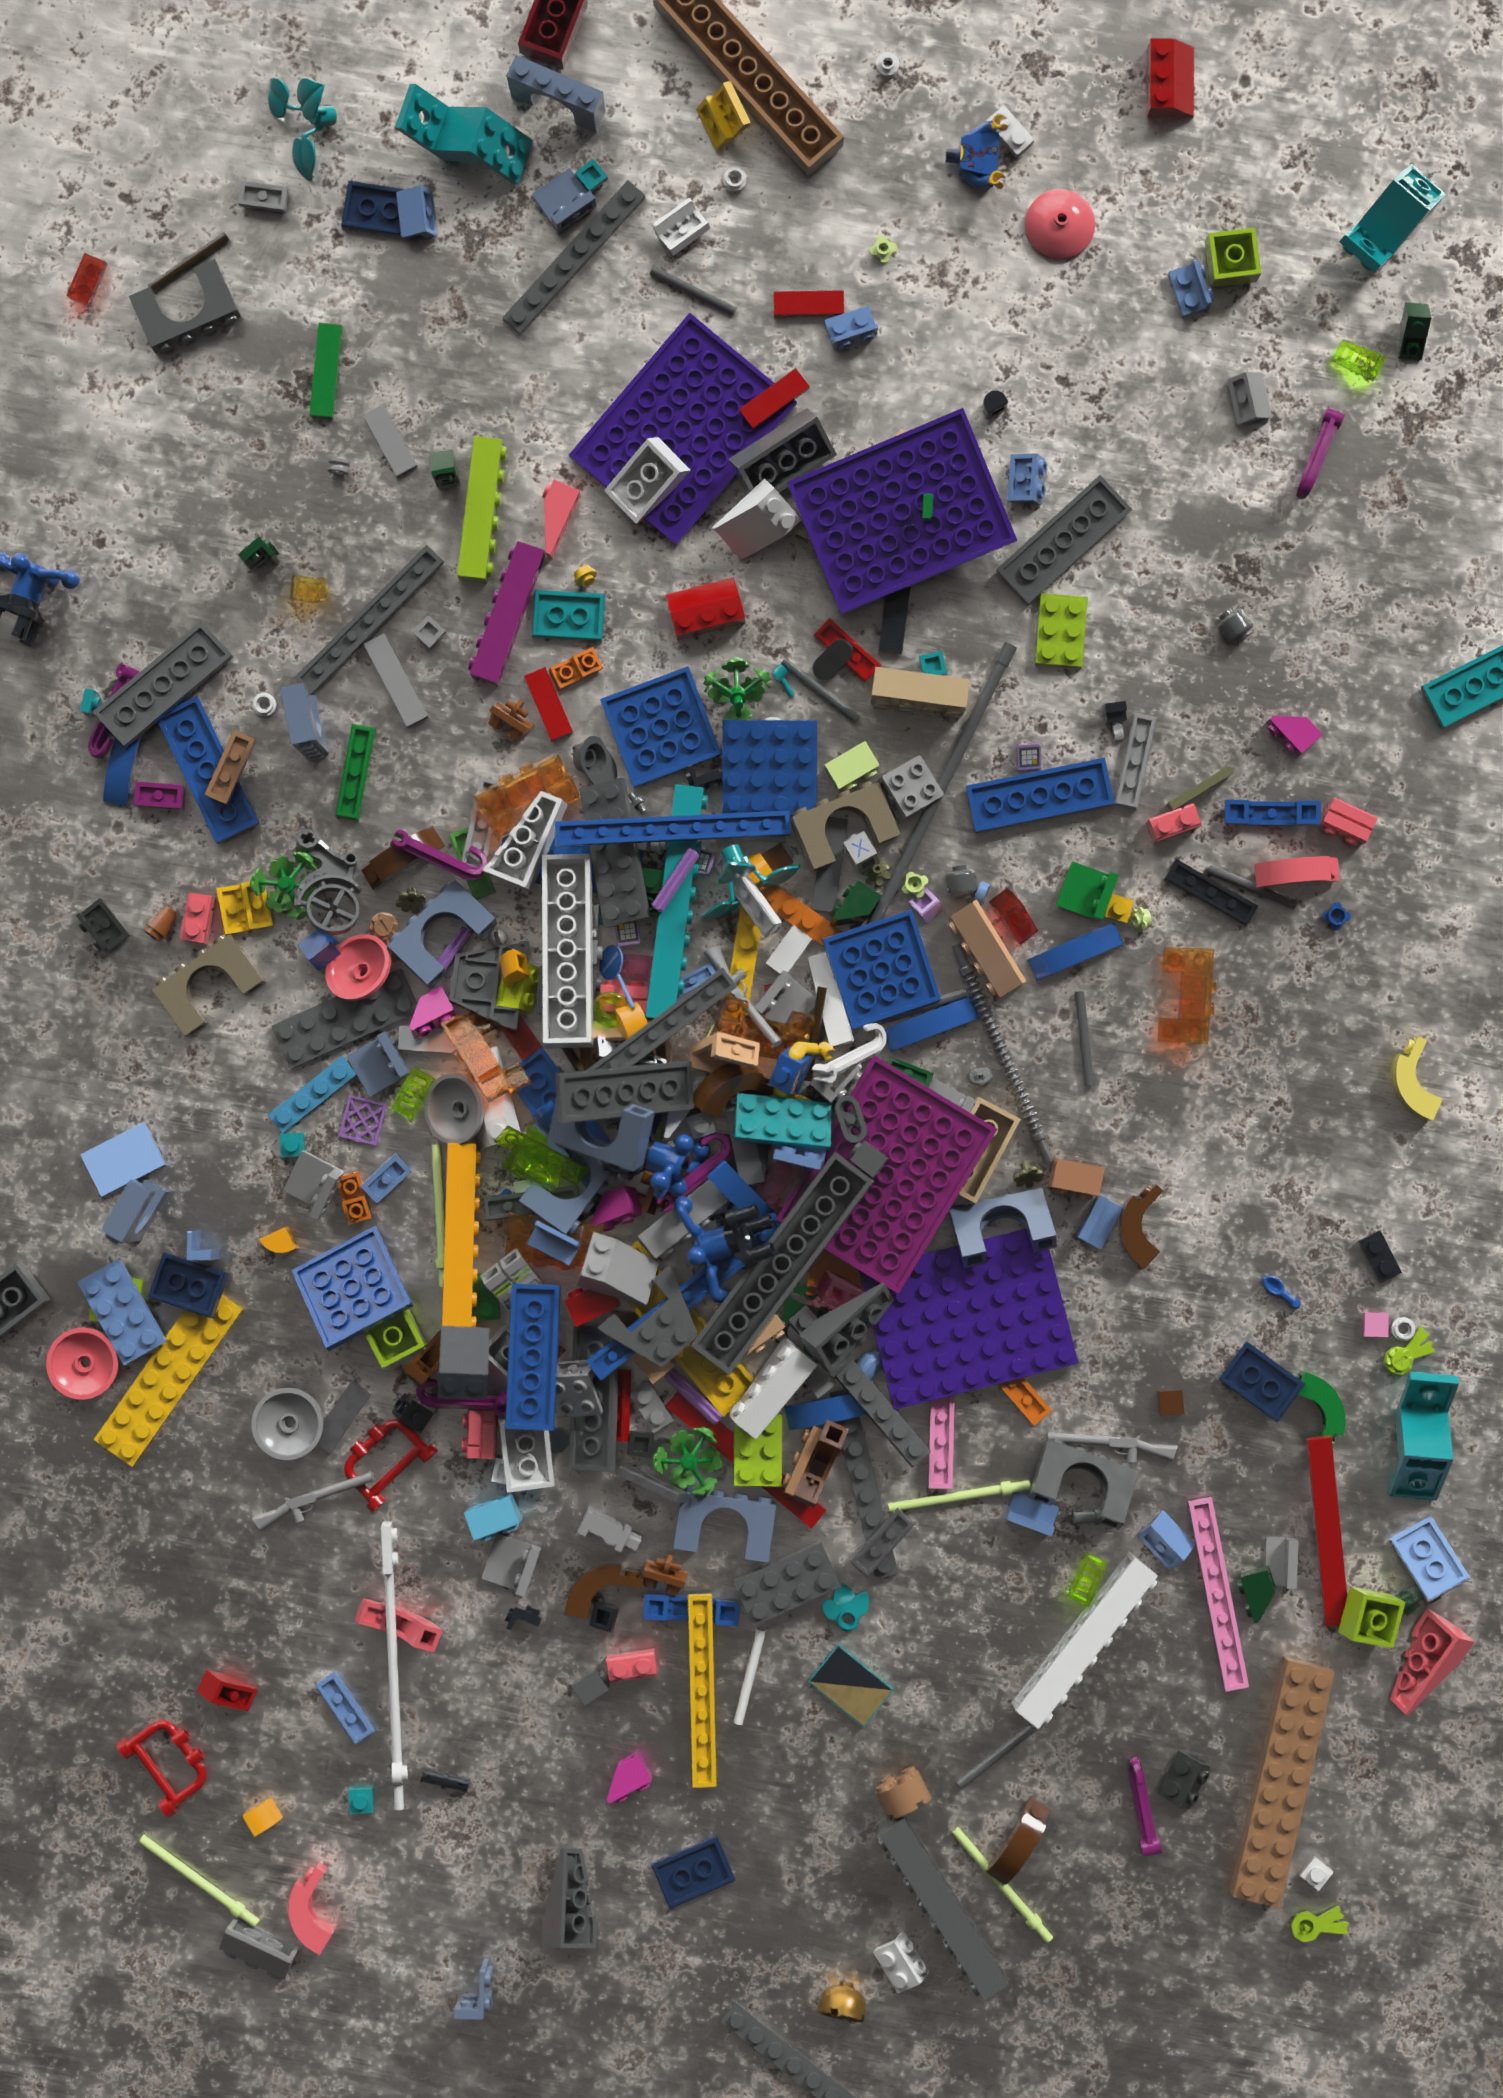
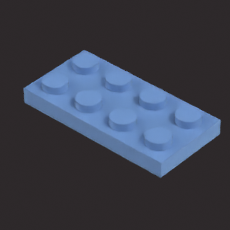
M121 1258L77 1282L123 1365L129 1364L167 1342Z

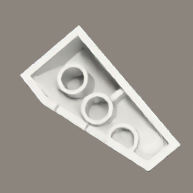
M498 1046L476 1052L474 1082L482 1093L485 1112L481 1128L474 1137L478 1150L520 1139L522 1134Z

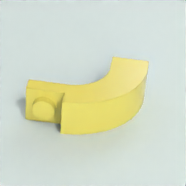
M1417 1036L1413 1037L1412 1040L1409 1039L1404 1048L1405 1056L1402 1054L1395 1055L1391 1069V1080L1397 1098L1408 1111L1426 1121H1433L1443 1099L1425 1091L1418 1083L1416 1065L1427 1040Z

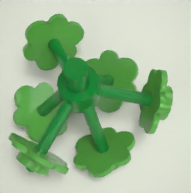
M738 657L731 658L727 663L722 664L723 670H727L729 673L734 672L735 687L729 684V680L726 677H722L718 681L714 680L719 672L718 669L715 674L710 672L708 676L704 677L705 681L703 684L707 686L704 692L708 690V696L713 699L714 703L719 704L721 701L728 702L730 700L732 706L729 708L730 711L725 713L726 720H749L752 717V712L748 711L747 705L744 704L746 699H753L755 702L761 701L763 698L762 694L766 692V688L762 686L763 682L768 688H771L768 683L771 680L768 676L769 673L763 669L758 671L756 667L753 670L759 677L752 678L747 676L745 682L740 685L739 673L746 671L749 663Z
M305 852L293 853L295 860L299 863L295 870L293 869L295 867L294 861H289L285 855H281L277 860L270 862L269 875L272 878H277L278 881L266 880V875L263 874L262 868H258L256 873H253L251 876L250 886L256 896L264 893L266 885L278 886L275 892L267 894L268 899L266 901V907L274 909L277 914H280L282 911L288 912L291 910L292 904L290 902L292 900L294 904L295 899L293 890L298 888L304 878L300 879L299 883L294 881L303 867L313 871L317 869L313 864V858ZM319 885L312 888L305 894L304 899L306 901H308L309 896L312 894L313 891H315L319 887ZM300 906V909L292 910L287 915V918L304 919L307 916L306 907Z
M693 1428L692 1430L695 1432V1435L700 1437L695 1446L694 1435L688 1434L685 1430H680L677 1435L671 1436L669 1448L671 1452H678L684 1456L681 1459H667V1452L663 1447H659L657 1453L653 1456L654 1469L659 1475H663L664 1471L668 1468V1464H678L677 1467H672L670 1470V1483L674 1486L678 1485L680 1489H685L687 1486L695 1484L696 1477L699 1484L692 1491V1494L706 1496L714 1490V1484L717 1483V1479L709 1477L703 1480L696 1466L700 1464L702 1469H707L709 1473H714L715 1470L722 1468V1461L720 1460L722 1454L720 1451H716L713 1445H709L706 1447V1450L701 1451V1458L698 1459L696 1455L704 1441L717 1444V1440L713 1438L714 1433L709 1428Z

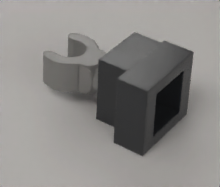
M1126 701L1102 705L1105 724H1112L1113 742L1123 741L1124 731L1121 722L1127 721Z

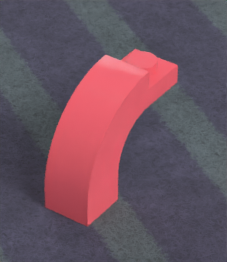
M1329 856L1292 858L1254 864L1256 887H1278L1299 883L1340 881L1338 858H1329Z
M363 1598L354 1621L358 1624L387 1632L385 1602L380 1601L379 1603ZM395 1606L396 1636L404 1639L415 1648L434 1653L443 1630L431 1621Z
M320 1862L316 1869L312 1866L304 1878L307 1882L300 1878L297 1880L291 1891L288 1904L289 1920L295 1935L301 1943L318 1955L321 1954L335 1928L322 1921L312 1907L314 1889L328 1868Z

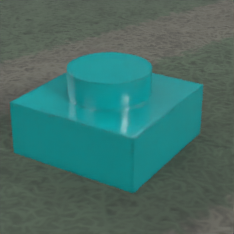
M594 159L575 172V176L587 191L591 192L608 180V176Z
M942 651L919 656L922 673L947 675Z
M85 688L80 711L85 715L94 717L93 711L101 705L100 694L95 690Z
M305 1132L279 1134L282 1158L298 1157L301 1151H306Z
M373 1787L348 1789L349 1814L374 1812Z

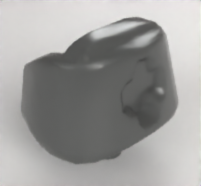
M989 1067L970 1069L968 1080L974 1087H985L993 1080V1072Z

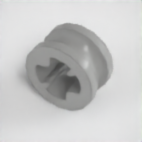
M340 458L329 459L331 466L328 467V472L337 475L349 474L347 466L350 465V461Z

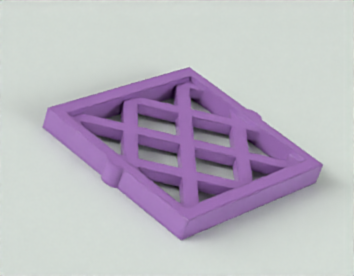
M349 1095L339 1137L377 1146L387 1104ZM354 1100H362L365 1104L357 1108ZM350 1104H352L355 1110L348 1114ZM370 1104H378L381 1108L373 1112ZM367 1106L371 1114L363 1118L360 1110ZM382 1111L379 1121L376 1114ZM357 1113L361 1120L353 1124L349 1117ZM373 1117L377 1124L369 1128L365 1121ZM347 1119L350 1124V1127L344 1130ZM363 1123L367 1130L359 1134L355 1127ZM378 1127L376 1137H374L371 1131ZM353 1129L356 1137L346 1136L345 1133ZM369 1133L372 1141L363 1140L361 1137Z

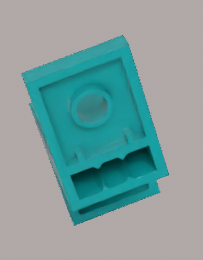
M417 84L409 85L395 125V129L441 160L481 162L512 184H519L533 143L531 138L487 107L447 106ZM421 111L423 112V115H424V120H423L422 123H421V119L419 118V115H420V112H421ZM506 146L509 147V155H508V157H507V154H506V152H505Z
M1411 164L1392 180L1358 224L1348 231L1339 242L1343 245L1342 247L1345 252L1355 255L1361 260L1360 263L1365 269L1376 272L1398 251L1427 214L1447 194Z
M1410 1372L1395 1412L1399 1462L1389 1486V1496L1426 1500L1438 1499L1453 1462L1448 1412L1459 1386V1376Z

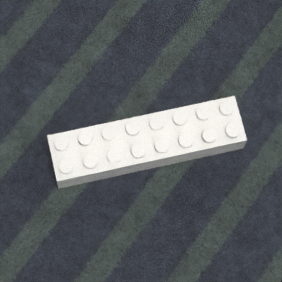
M590 854L542 855L543 1044L545 1048L593 1047L592 859Z
M1129 1552L1011 1702L1015 1711L1038 1729L1041 1725L1046 1726L1053 1717L1051 1712L1054 1708L1062 1706L1068 1697L1066 1693L1071 1687L1075 1688L1083 1678L1081 1674L1086 1667L1090 1669L1098 1659L1097 1653L1101 1648L1105 1650L1113 1640L1111 1636L1115 1630L1120 1631L1128 1620L1126 1616L1131 1610L1133 1612L1136 1611L1142 1603L1140 1598L1146 1591L1149 1593L1157 1584L1155 1579L1158 1575Z

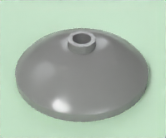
M449 1073L437 1078L428 1089L424 1102L425 1119L433 1135L447 1144H461L471 1140L480 1130L485 1108L482 1093L476 1083L468 1076L460 1073Z
M295 1388L277 1389L264 1396L254 1409L251 1421L252 1433L257 1445L269 1456L280 1460L298 1459L311 1452L321 1439L324 1427L323 1414L318 1403L306 1392ZM288 1418L293 1419V1427L287 1426L286 1421Z

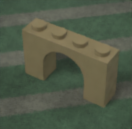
M871 781L859 785V790L850 793V790H846L837 794V799L829 802L827 798L815 803L816 807L807 810L804 807L793 812L794 816L790 819L791 827L810 872L829 866L836 861L825 834L826 821L834 812L848 810L858 814L866 823L875 846L901 835L879 782L872 784Z
M223 934L213 941L214 946L208 950L204 948L194 955L195 959L189 964L187 962L180 964L175 968V974L169 978L167 976L162 977L155 983L156 987L152 989L184 1036L190 1037L208 1024L191 997L192 981L200 971L209 967L222 968L229 974L242 994L246 996L266 983L234 936L230 934L228 936Z

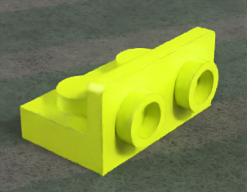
M528 963L531 976L508 986L503 983L501 975L496 1006L516 1008L522 1012L531 1013L532 1006L535 1003L540 968Z

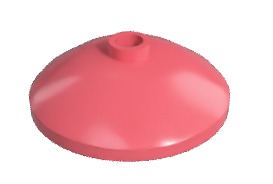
M1064 189L1051 190L1037 197L1029 207L1025 219V232L1032 247L1041 255L1056 260L1069 259L1079 255L1090 244L1095 231V217L1088 202L1079 194ZM1063 216L1066 221L1059 222L1058 217Z
M360 934L346 939L337 946L341 954L327 964L325 971L329 989L337 997L347 1001L362 1000L374 994L387 979L391 967V955L386 944L376 936Z
M75 1328L61 1334L51 1345L46 1359L47 1374L53 1386L63 1395L78 1400L91 1399L104 1393L114 1382L119 1367L118 1354L109 1338L100 1331L91 1328ZM84 1358H87L90 1361V1365L88 1367H85L83 1365Z

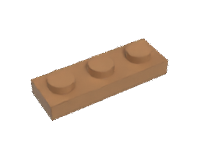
M233 730L204 795L228 805L255 746L256 739Z
M813 1426L811 1430H805L801 1439L804 1446L801 1452L796 1451L791 1462L794 1465L791 1474H786L781 1485L785 1487L784 1494L791 1497L794 1496L822 1429Z

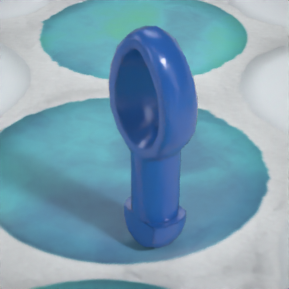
M1274 1276L1262 1278V1284L1267 1293L1271 1296L1280 1297L1292 1309L1300 1308L1301 1301L1284 1289L1282 1281Z

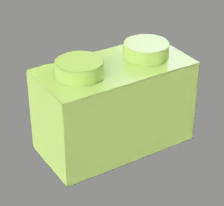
M866 741L824 765V769L838 792L855 788L857 786L856 782L862 778L868 780L878 774L876 770L880 767Z

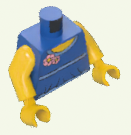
M796 1042L779 1056L770 1078L769 1085L774 1087V1096L813 1101L804 1095L798 1096L810 1065L817 1053L825 1060H831L832 1057L828 1052L830 1050L835 1051V1049L827 1042H822L819 1045L816 1043Z

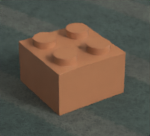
M1057 1158L1052 1162L1047 1187L1053 1188V1193L1069 1195V1192L1072 1191L1077 1192L1076 1197L1092 1200L1093 1196L1100 1195L1105 1168Z

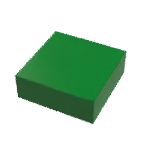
M924 494L922 521H931L933 495Z

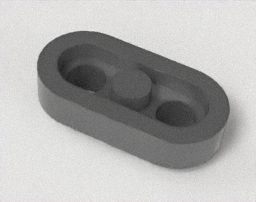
M843 1096L835 1105L843 1135L850 1142H861L867 1136V1126L860 1104L854 1097ZM848 1103L852 1105V1111L849 1113L844 1111V1106ZM854 1126L860 1129L858 1135H853L851 1132Z

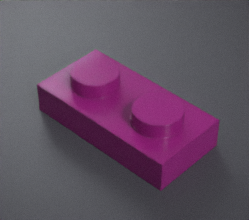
M136 782L134 805L183 810L185 786Z

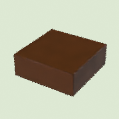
M781 842L761 854L772 871L787 867L793 863Z
M1182 1389L1158 1391L1159 1414L1161 1416L1184 1414Z

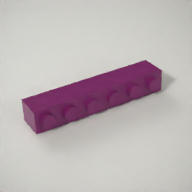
M517 541L515 547H511L508 554V560H510L508 569L504 568L500 576V582H502L500 591L496 590L493 595L492 604H494L492 613L488 612L484 621V626L487 627L484 635L480 634L476 643V648L479 649L476 657L472 656L468 665L472 678L499 686L546 556L543 549Z

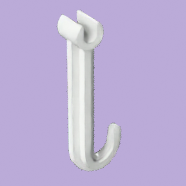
M874 1022L864 1025V1031L875 1030L874 1040L825 1065L815 1064L812 1070L818 1071L820 1074L814 1080L833 1083L837 1075L872 1058L874 1055L876 1056L886 1044L884 1028Z

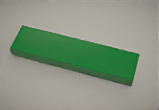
M318 323L310 417L334 419L343 326L339 324Z
M352 724L335 817L355 821L360 820L376 728L357 724Z

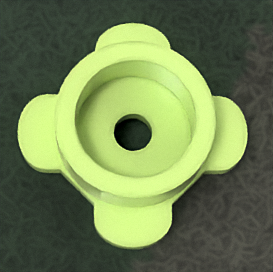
M880 235L877 237L876 244L870 247L869 252L882 263H888L892 253L897 251V244L889 242L886 236Z
M914 872L907 873L905 885L902 886L903 893L906 895L910 893L917 898H922L925 894L924 888L928 884V878L924 875L914 874Z
M1142 907L1132 911L1131 921L1136 931L1147 930L1152 924L1150 912Z

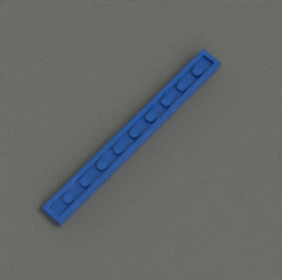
M789 811L557 821L553 823L555 847L791 835Z
M774 1212L770 1213L772 1216L770 1221L774 1220L775 1227L756 1233V1236L752 1239V1248L767 1244L782 1224L776 1220L777 1216ZM732 1255L716 1261L718 1266L716 1273L718 1285L723 1284L745 1266L736 1256ZM707 1265L679 1286L688 1311L710 1294L706 1274ZM667 1297L662 1299L659 1303H657L654 1307H652L649 1311H647L644 1315H642L639 1319H637L634 1323L627 1327V1329L629 1331H632L653 1311H655L661 1304H663L667 1300ZM612 1339L588 1358L586 1363L596 1376L602 1380L636 1352L617 1340Z

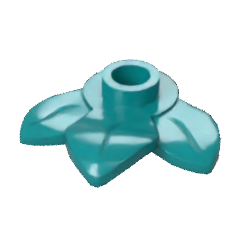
M840 1583L841 1587L837 1588L834 1592V1599L822 1601V1608L825 1616L836 1621L837 1626L841 1630L852 1631L859 1625L860 1617L866 1614L869 1609V1595L867 1592L854 1595L850 1587ZM845 1615L852 1616V1621L850 1623H845L843 1621V1617Z

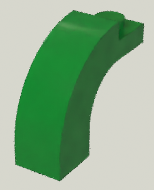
M1300 1371L1298 1378L1306 1385L1298 1395L1312 1400L1318 1406L1322 1416L1318 1437L1330 1435L1332 1437V1445L1334 1446L1335 1439L1333 1435L1337 1434L1343 1437L1345 1431L1346 1416L1343 1403L1335 1389L1325 1380L1313 1374Z

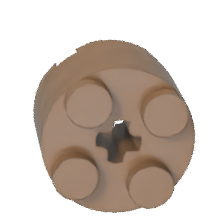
M914 1766L904 1769L901 1772L902 1775L896 1778L890 1775L880 1781L881 1785L875 1788V1793L888 1819H891L892 1816L894 1819L902 1817L918 1809L917 1805L921 1800L925 1804L931 1799V1795L919 1771Z

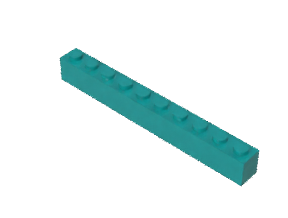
M675 784L671 816L701 815L702 809L707 808L708 795H704V788ZM702 841L668 842L662 888L688 849H692L701 855ZM699 864L693 865L664 911L659 912L646 1009L647 1021H652L675 1004L678 1000V994L683 995L684 980H680L681 971H686L687 957H683L684 947L689 948L690 934L686 933L687 924L692 925L693 911L689 910L690 901L695 902L696 887H692L693 878H698Z

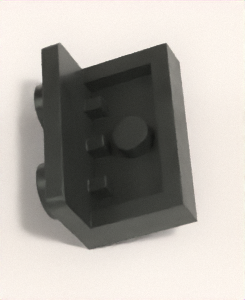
M99 898L83 912L75 914L79 919L76 922L84 933L88 931L93 937L91 942L99 951L103 950L110 953L131 936L102 898Z
M1178 1751L1157 1794L1180 1808L1190 1809L1199 1798L1198 1791L1201 1785H1204L1209 1778L1210 1773L1208 1771L1210 1766L1199 1762L1182 1751Z

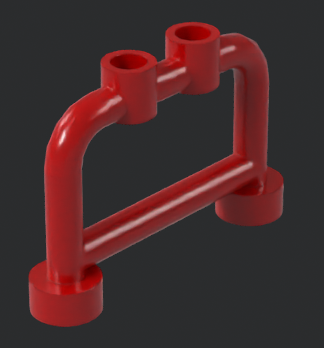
M398 1419L388 1420L382 1426L375 1424L367 1432L370 1437L364 1443L359 1440L349 1449L352 1454L344 1465L347 1479L357 1477L353 1469L354 1465L394 1428L399 1429L415 1446L371 1489L365 1484L355 1487L369 1502L366 1507L372 1513L386 1501L380 1492L417 1457L423 1463H426L438 1451L432 1443L427 1446L409 1426Z
M158 1720L129 1741L123 1738L116 1744V1747L125 1759L130 1758L134 1754L137 1755L166 1797L159 1801L158 1805L164 1815L170 1818L177 1813L176 1807L202 1788L207 1779V1771L201 1762L205 1759L202 1751L198 1747L192 1750L187 1743L191 1740V1737L186 1729L181 1728L178 1730L172 1722ZM162 1729L169 1733L173 1743L180 1748L185 1755L186 1761L197 1772V1779L178 1794L175 1793L141 1745L143 1741Z

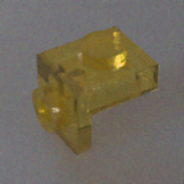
M292 576L290 600L318 604L327 597L328 584H326V577Z

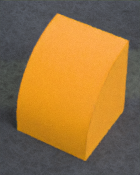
M758 851L748 857L751 864L755 865L761 875L768 876L773 872ZM753 872L749 874L756 886L762 882Z
M511 949L500 956L499 963L503 983L506 986L531 976L526 954Z
M637 1002L634 1003L635 1009H631L630 1005L615 1009L617 1029L625 1040L648 1024Z
M284 1227L259 1239L262 1245L272 1252L286 1253L298 1249L289 1227Z
M269 1797L247 1810L243 1818L255 1837L276 1824L283 1816L272 1797Z

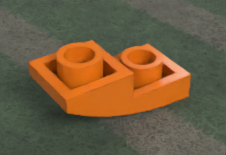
M592 647L573 655L571 659L550 667L548 671L558 691L599 672L603 669V666Z
M359 1171L343 1175L338 1185L348 1225L372 1218L366 1193L360 1186L363 1182Z

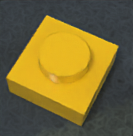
M1112 894L1104 917L1127 924L1134 900Z

